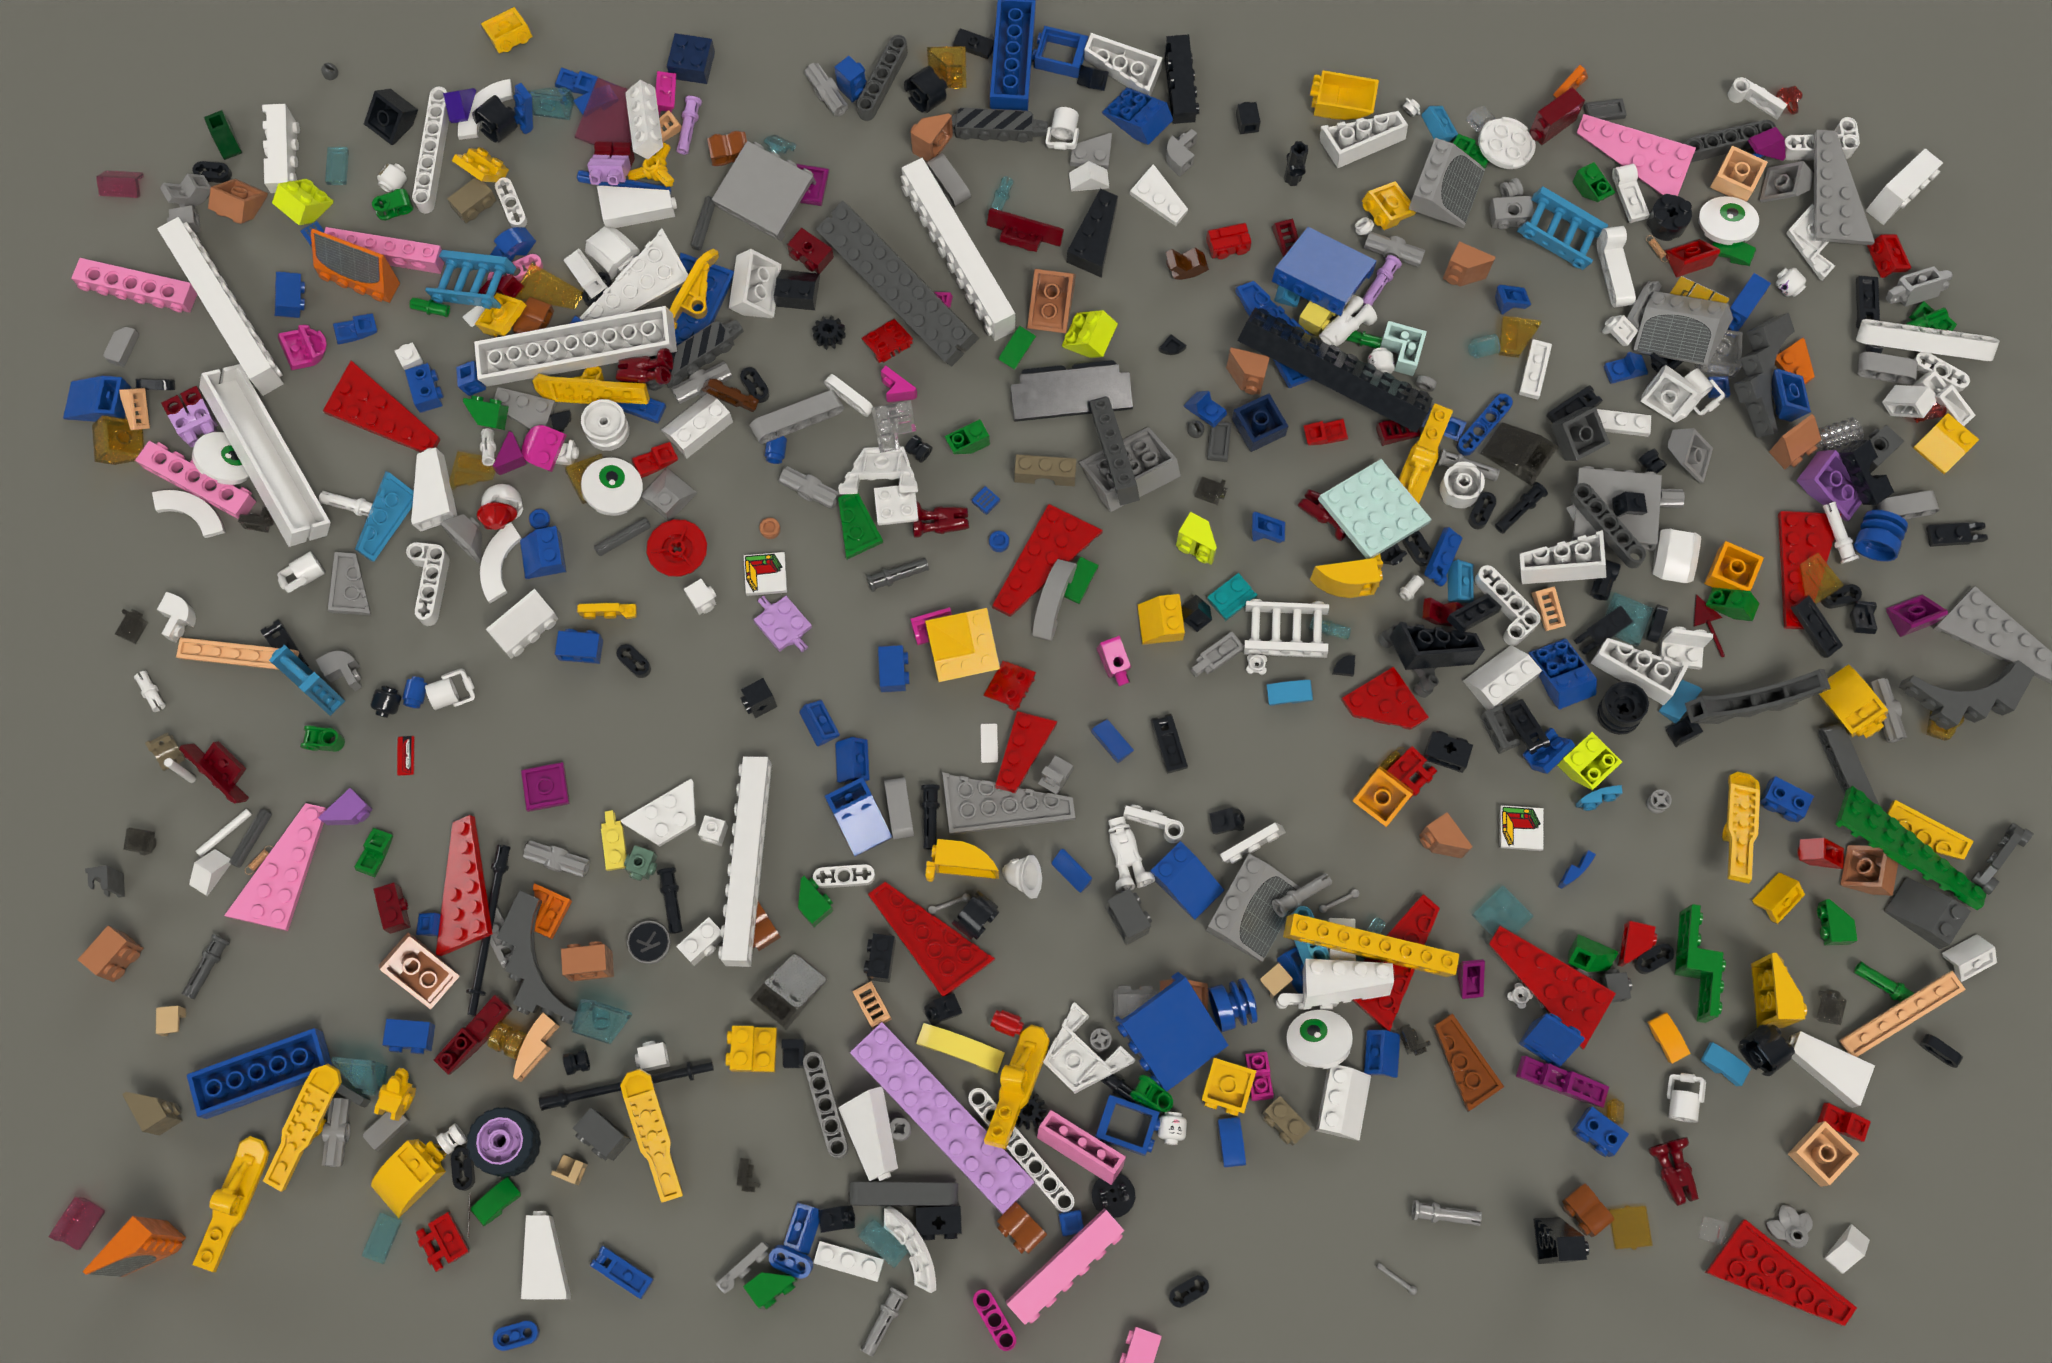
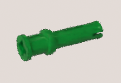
M1862 961L1854 969L1853 973L1884 990L1892 1000L1901 1002L1914 994L1902 982L1896 983Z

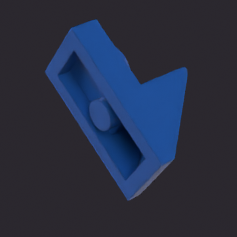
M1499 285L1497 287L1495 300L1501 315L1512 308L1526 309L1531 306L1525 288Z
M1628 352L1624 359L1605 363L1604 365L1610 384L1649 373L1642 355Z
M1209 391L1196 392L1184 404L1186 409L1213 428L1227 415L1226 409L1211 400Z
M1253 512V541L1266 538L1278 543L1284 542L1285 522Z

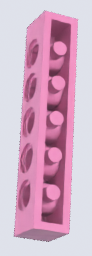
M329 227L325 228L324 233L384 255L390 266L438 274L442 272L444 261L439 257L442 250L439 245Z
M79 258L71 278L77 284V287L83 291L93 290L104 296L110 294L122 300L128 298L140 304L150 303L155 307H167L179 313L182 311L190 313L197 296L195 289L189 282Z
M148 441L135 460L142 468L243 522L256 503L251 497L252 493L244 487L238 489L235 487V484L217 483V480L210 478L206 474H201L194 465L193 460L188 462L184 460L185 457L176 451L174 453L169 452V448L159 442L154 444Z

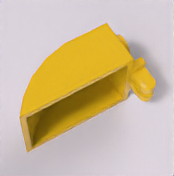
M1322 70L1321 76L1314 75L1310 96H1313L1311 107L1315 108L1313 116L1350 120L1366 117L1374 113L1379 80Z
M1379 554L1371 559L1315 566L1310 581L1319 589L1338 597L1353 598L1374 595L1380 581L1383 579L1381 570L1383 561Z
M1849 664L1827 678L1831 689L1818 695L1838 721L1844 725L1852 738L1856 735L1858 737L1864 735L1867 739L1884 727L1882 722L1887 718L1888 709L1864 679Z
M937 839V845L932 846V862L927 861L925 876L928 882L934 880L935 871L936 873L999 879V870L993 860L981 849L963 841Z
M419 1139L407 1140L374 1176L371 1187L398 1218L446 1172L440 1163L445 1158L446 1153L444 1150L440 1151L441 1146L439 1144L429 1141L425 1145Z

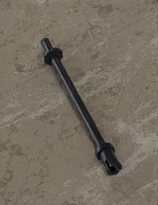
M497 845L495 861L491 865L494 877L488 907L492 929L502 877L509 869L507 862L511 847L505 845ZM491 936L481 940L473 987L466 990L467 994H471L467 1015L476 1016L480 996H486V992L482 991L481 987Z
M689 1061L686 1068L654 1074L651 1077L653 1084L686 1076L692 1081L695 1074L713 1071L714 1066L713 1062L692 1066L691 1061ZM622 1082L572 1093L561 1090L558 1091V1094L539 1097L540 1109L544 1111L556 1107L566 1108L573 1101L622 1091L620 1087Z

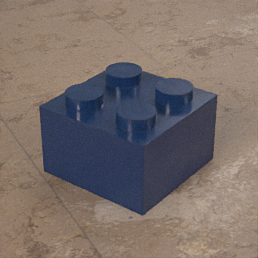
M675 33L667 62L668 73H676V80L707 84L715 54L712 39Z
M1270 393L1234 409L1232 421L1250 452L1286 436L1289 427Z

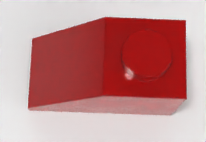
M1826 838L1800 839V846L1798 847L1800 861L1812 866L1843 869V847Z
M1634 921L1624 924L1618 966L1623 967L1655 946L1657 942L1656 926Z

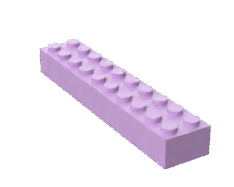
M882 1022L850 1052L852 1057L882 1086L888 1095L1002 1215L1035 1184L1034 1180L1004 1149L985 1144L984 1138L987 1131Z

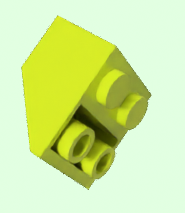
M302 179L278 183L272 204L298 225L314 223L334 201L324 191L317 188L312 181Z
M1104 310L1076 313L1065 335L1062 347L1088 358L1103 357L1118 323Z
M1190 512L1178 532L1176 546L1181 552L1194 555L1198 561L1212 565L1217 547L1209 521Z
M1591 732L1557 766L1571 780L1593 790L1622 761Z

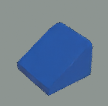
M419 914L416 935L438 936L441 914Z

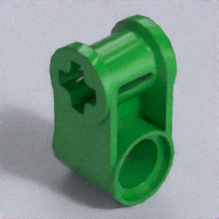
M397 189L393 192L377 196L372 201V207L376 211L377 217L383 221L400 215H406L413 210L408 192L405 189Z
M304 726V741L300 745L303 749L336 752L345 745L344 737L332 728ZM335 736V740L329 744L330 739Z
M1140 1075L1138 1078L1139 1082L1135 1090L1131 1091L1130 1096L1146 1108L1158 1112L1169 1111L1173 1106V1098L1170 1093L1161 1088L1150 1077Z

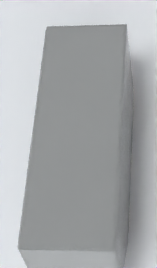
M129 327L115 331L103 354L105 359L111 364L124 367L139 337V333Z
M386 1112L364 1132L363 1138L374 1150L379 1151L410 1122L405 1114L402 1115L399 1121L390 1119L391 1113Z

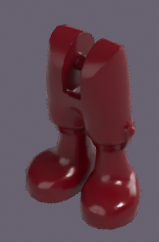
M668 348L660 349L656 359H651L648 356L620 359L616 380L638 383L656 380L658 384H668L672 377L669 370L673 369V358Z
M1308 489L1305 494L1306 499H1301L1298 507L1317 519L1318 522L1330 523L1335 528L1336 539L1342 541L1346 533L1319 502L1318 498L1321 493Z
M916 501L918 521L913 522L914 538H919L924 533L931 531L937 534H944L969 529V521L965 519L968 517V508L940 506L934 508L933 511L923 510L920 503ZM934 520L935 522H934V523H923L922 521Z
M1687 1137L1648 1148L1650 1155L1656 1157L1663 1168L1661 1169V1178L1665 1181L1677 1206L1685 1204L1686 1198L1690 1202L1699 1199L1692 1175V1168L1687 1162H1684L1683 1149L1689 1145ZM1669 1152H1670V1154H1671V1156H1672V1158H1673V1161H1674V1163H1675V1165H1674V1166H1675V1169L1673 1168V1166H1672L1671 1163H1670V1160H1669V1157H1668V1153H1669Z

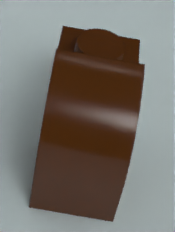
M1193 248L1183 254L1173 249L1166 252L1168 259L1166 264L1171 270L1174 279L1193 278L1209 270L1204 253L1197 248Z

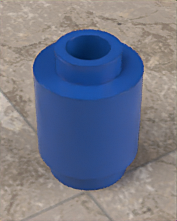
M784 436L766 443L765 457L767 462L772 464L782 463V459L785 458L787 439Z
M412 676L411 679H407L402 698L404 700L403 705L411 708H420L421 704L424 703L425 685L428 684L424 682L423 678Z

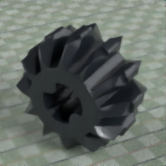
M831 315L829 319L823 316V321L816 320V326H813L812 331L814 333L813 339L817 341L819 347L824 345V348L827 350L829 346L835 349L836 344L842 345V339H845L846 333L844 332L845 325L841 324L839 318L834 320V317Z
M1035 1094L1033 1099H1029V1102L1025 1105H1028L1029 1108L1030 1106L1033 1107L1031 1116L1023 1115L1024 1107L1020 1111L1018 1128H1021L1023 1123H1026V1130H1030L1031 1122L1035 1128H1038L1036 1119L1043 1122L1044 1117L1039 1114L1047 1113V1109L1039 1108L1045 1102L1041 1100L1036 1103L1039 1097L1038 1094Z

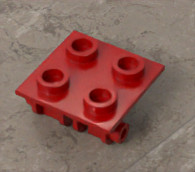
M895 318L861 338L875 353L878 363H885L891 358V355L895 357L894 350L900 354L913 344V338Z
M1002 661L999 666L1000 669L997 670L983 696L1007 704L1009 709L1016 711L1017 708H1020L1022 698L1026 697L1025 693L1029 692L1030 685L1035 681L1036 672Z

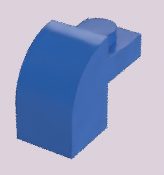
M510 228L502 232L494 240L496 247L490 255L507 257L512 261L516 255L527 256L536 240L526 228Z

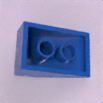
M1181 841L1150 871L1155 877V882L1194 920L1225 891L1201 861Z

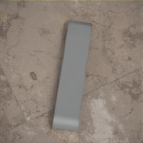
M830 390L758 417L750 423V428L759 443L763 444L832 418L844 410V405L835 391Z
M810 1052L804 1057L803 1065L827 1150L832 1157L842 1159L848 1154L849 1147L826 1065L820 1054ZM812 1058L820 1060L819 1066L815 1069L808 1066ZM818 1079L826 1081L825 1087L821 1090H817L814 1087ZM824 1100L832 1102V1106L828 1111H822L820 1108ZM830 1121H836L838 1124L837 1130L832 1133L826 1130L827 1124ZM837 1142H841L844 1145V1149L840 1154H834L832 1151L833 1145Z

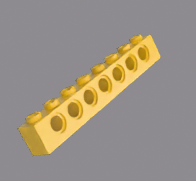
M1295 913L1286 918L1284 938L1386 963H1393L1444 977L1456 975L1459 960L1458 953Z

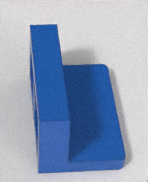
M850 737L836 742L837 782L843 783L849 780H857L861 777L865 781L870 780L868 740Z
M1367 1030L1364 1073L1368 1075H1385L1392 1078L1398 1077L1400 1034L1387 1030Z

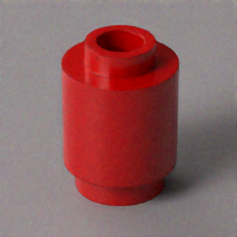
M996 1010L990 1026L994 1027L995 1031L1014 1038L1016 1034L1020 1035L1024 1023L1021 1022L1022 1017L1004 1010Z

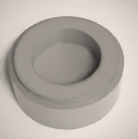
M1418 376L1415 384L1422 390L1433 391L1437 382L1427 376Z

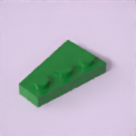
M859 493L845 494L838 497L846 559L848 560L882 544L883 539Z

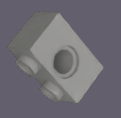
M1532 196L1493 198L1489 206L1492 228H1519L1525 222H1530L1534 214Z

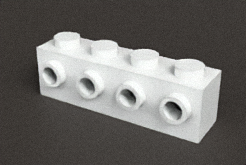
M639 80L625 94L633 152L649 159L663 148L655 87Z

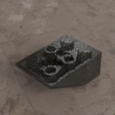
M1502 422L1481 454L1532 486L1558 446L1539 434Z
M794 953L763 983L750 1001L783 1029L787 1030L828 979Z

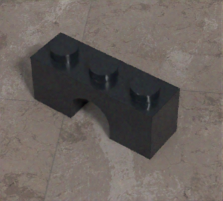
M1870 439L1856 440L1839 452L1842 463L1846 467L1850 480L1863 505H1878L1894 493L1887 475H1871L1870 473L1872 461L1878 458Z

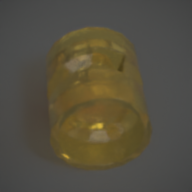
M500 1021L493 1029L487 1045L498 1052L503 1050L504 1055L517 1060L527 1033L519 1029L513 1031L512 1026Z

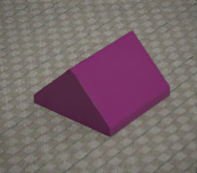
M1923 594L1886 608V612L1899 637L1934 625L1948 615V610Z

